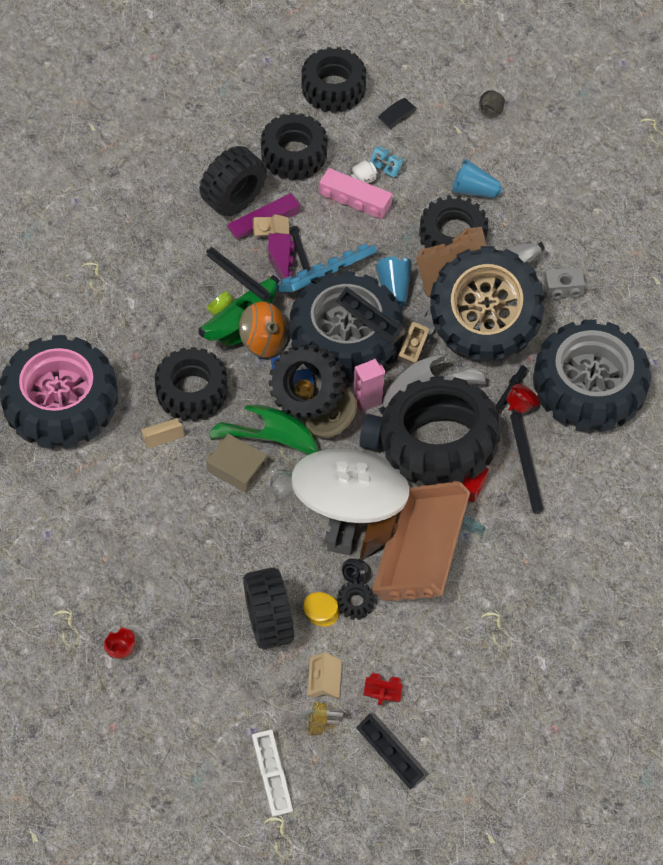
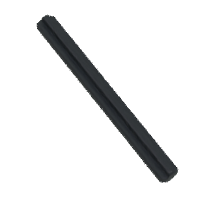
M210 247V249L206 250L207 256L261 300L267 301V299L271 298L270 292L215 248Z
M513 412L510 415L532 512L540 514L544 511L522 416L519 412Z

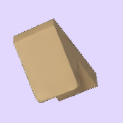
M276 214L272 217H254V237L269 236V233L289 234L288 217Z

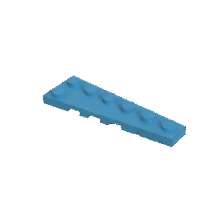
M367 243L357 246V250L345 251L342 253L343 256L339 258L337 256L327 259V263L315 264L309 271L307 269L296 273L297 276L293 278L291 276L281 279V283L277 284L278 292H294L307 286L311 281L318 279L320 276L338 271V266L346 267L376 253V246L368 245Z

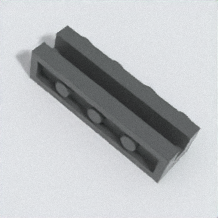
M330 518L329 526H331L330 532L326 531L324 543H327V551L351 555L358 523Z

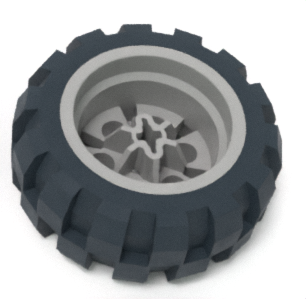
M597 319L583 320L580 325H575L574 322L560 327L557 333L554 332L548 336L541 345V351L537 353L533 373V386L538 394L537 399L546 412H553L552 417L554 420L564 426L567 423L576 426V431L588 433L590 428H598L600 433L615 429L616 423L622 426L635 417L636 411L642 408L647 397L651 372L649 370L650 362L643 348L638 349L640 343L631 333H622L619 331L620 327L610 322H607L606 325L597 324Z

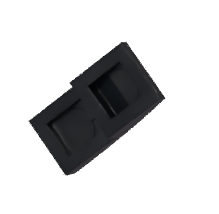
M404 97L383 111L378 118L391 130L401 119L405 121L417 108Z

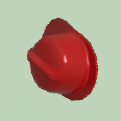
M523 384L511 386V391L506 398L510 405L508 410H516L524 414L531 408L539 405L538 396Z

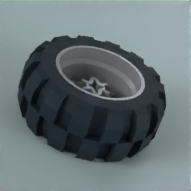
M342 271L339 276H333L332 273L320 276L317 279V284L311 282L299 293V298L293 302L290 311L289 337L291 338V347L313 345L325 348L329 353H333L336 356L335 360L340 361L342 364L340 369L342 372H345V378L349 379V383L354 382L356 366L376 359L378 364L382 365L385 369L386 363H391L399 352L402 336L394 344H391L370 327L366 326V324L335 302L345 287L352 289L401 327H403V313L401 306L395 301L396 297L385 285L378 286L377 279L366 274L363 277L355 276V272ZM304 364L305 367L318 375L319 370L315 365Z

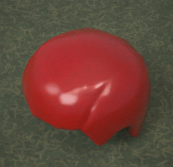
M121 627L115 633L111 631L104 640V650L111 658H126L135 649V634L130 629Z

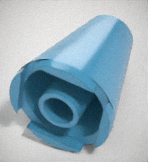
M464 158L461 163L463 166L457 172L452 186L454 188L451 192L486 198L499 196L502 191L501 182Z
M397 257L383 258L378 261V265H375L381 286L385 285L396 297L395 301L399 303L402 309L406 305L412 261L403 257V260H397Z

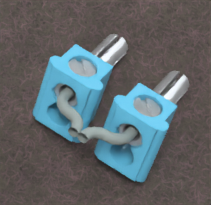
M381 146L375 147L370 162L379 169L386 164L383 170L385 173L392 177L398 175L402 163L407 161L406 157L391 156L392 149H385Z

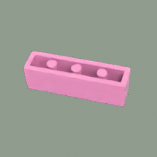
M328 168L319 182V194L382 220L392 205V193Z

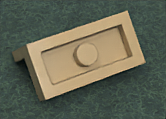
M177 418L141 429L147 449L184 437L182 423H179Z
M325 652L310 657L308 696L314 698L326 694L335 699L340 697L342 665L340 659Z

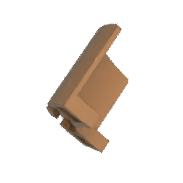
M482 227L464 229L460 235L452 239L453 243L447 246L443 243L419 251L416 260L427 296L431 294L433 283L436 282L439 276L438 272L447 262H452L457 258V254L467 249L474 251L481 249V246H487Z

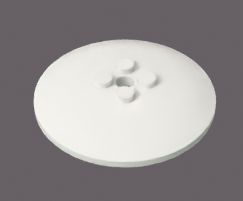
M351 449L318 451L300 460L292 473V488L300 501L313 511L340 521L369 523L385 520L399 513L405 507L409 497V484L407 479L400 474V470L394 469L385 459L363 451Z

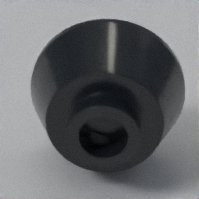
M350 558L343 562L342 574L346 581L354 584V580H357V584H360L361 581L365 580L368 568L363 560Z

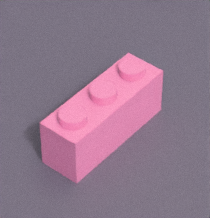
M376 359L356 366L354 370L353 394L361 412L382 404L385 370L382 365L378 364Z

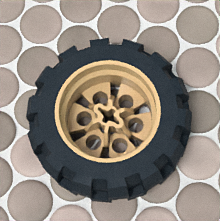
M481 246V249L474 251L467 249L457 254V258L452 262H447L438 272L439 276L436 282L433 283L430 294L431 316L438 336L456 354L460 353L466 356L467 359L481 362V360H492V362L506 360V357L514 353L518 354L525 349L531 339L536 336L544 314L545 295L542 283L539 282L536 276L537 272L529 262L521 260L519 254L508 249L504 251L497 250L495 246ZM499 279L502 283L496 290L494 288L495 280ZM472 281L477 288L475 292L468 286ZM484 285L491 288L487 293H483L480 289ZM499 293H506L508 297L505 300H500L497 296ZM468 296H473L476 300L474 303L469 304L465 299ZM486 300L492 303L488 308L484 305ZM517 300V306H506L508 302ZM457 306L467 307L469 310L458 312ZM502 311H507L510 315L507 318H501L499 314ZM470 314H474L477 316V320L470 322L467 320V317ZM490 321L495 326L492 329H486L484 324ZM497 321H500L505 326L500 329ZM478 323H481L480 331L474 329Z

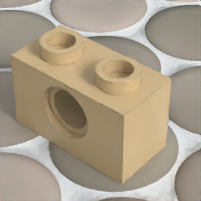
M412 322L396 359L409 365L417 362L430 329Z

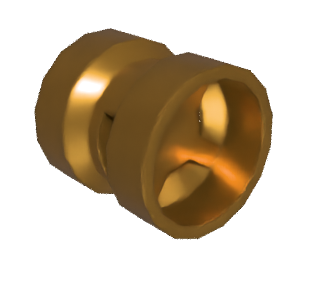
M309 380L298 381L295 384L296 394L304 400L313 399V384Z

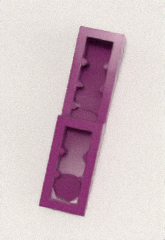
M289 193L228 223L227 228L235 239L253 234L254 217H272L276 214L289 218L298 215L300 204L293 194Z

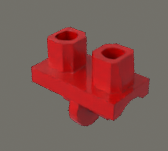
M371 673L370 677H366L363 696L378 699V705L382 706L383 700L400 703L403 687L400 678L392 676L389 681L381 680L382 676L377 673Z

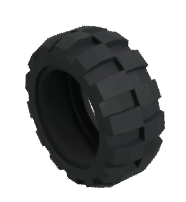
M444 376L430 377V381L421 382L419 379L408 384L406 391L399 390L391 398L381 419V438L386 459L394 469L400 470V474L413 483L419 480L425 486L438 483H452L454 481L463 484L465 478L470 477L473 480L480 475L486 468V465H490L498 451L500 426L499 414L495 404L478 386L470 387L467 380L454 377L453 380H444ZM438 419L458 421L471 429L462 438L445 444L425 443L410 435L418 426Z

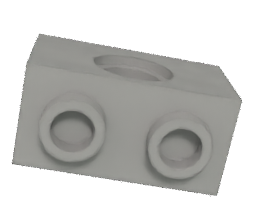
M581 267L545 270L543 281L547 299L583 296L585 282Z

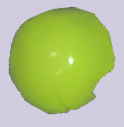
M224 291L206 308L211 315L215 316L234 302L231 294Z

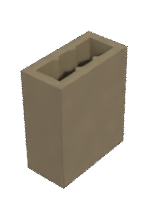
M227 434L224 439L218 442L216 450L208 455L206 459L207 472L246 493L267 466V455Z

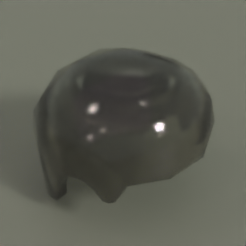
M494 90L484 92L478 103L480 113L488 118L498 117L504 109L505 99L499 92Z

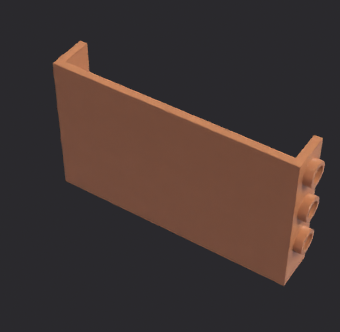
M454 481L452 483H438L436 485H422L409 488L408 501L396 516L395 522H399L396 534L392 533L390 540L386 542L372 589L383 601L414 600L416 598H433L443 595L470 491L461 482Z

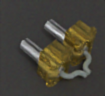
M314 702L312 710L301 712L300 717L308 720V735H321L326 724H339V718L337 717L343 716V710L327 708V703Z

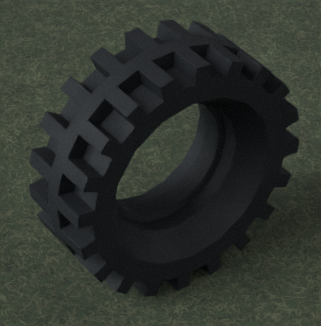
M447 195L445 200L439 197L437 198V203L431 201L429 208H424L423 216L421 215L419 237L421 245H425V248H430L443 243L445 246L453 243L452 239L455 237L446 236L437 227L441 220L449 217L463 219L470 225V228L482 227L486 241L489 220L488 217L485 218V210L480 211L478 203L473 205L471 204L472 199L467 198L465 201L459 195L457 199H452L451 195Z

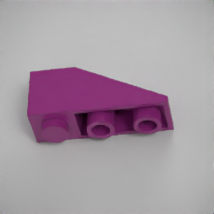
M269 233L268 259L280 281L285 277H292V271H289V267H293V256H290V252H294V241H291V234Z

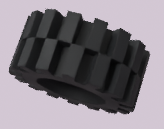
M354 580V584H351L350 581L347 582V586L343 584L342 588L338 591L337 597L339 612L341 614L344 612V617L346 618L349 615L351 620H354V617H357V620H361V616L367 617V613H371L374 603L372 589L369 590L370 586L368 584L364 586L362 581L360 584H357V580ZM351 595H359L363 598V603L359 606H353L349 604L348 598Z

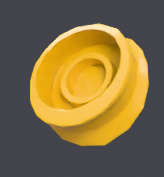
M314 592L305 598L303 604L304 613L313 624L327 627L338 620L339 608L334 597L327 593Z

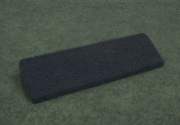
M345 287L335 301L391 344H394L407 331L348 287Z
M369 713L356 727L410 790L429 775L375 713Z

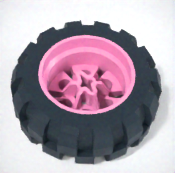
M52 335V339L46 341L39 338L29 342V348L25 351L20 348L9 360L10 366L6 365L0 378V401L3 413L9 426L16 430V434L29 443L37 440L39 447L53 450L55 445H63L64 449L78 447L79 441L86 439L89 442L98 436L101 432L100 426L106 427L115 414L114 408L118 404V387L114 368L109 365V359L97 347L92 349L91 343L78 337H75L74 341L68 340L66 335Z

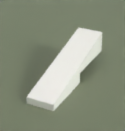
M268 730L252 734L251 738L272 817L293 812L273 731Z

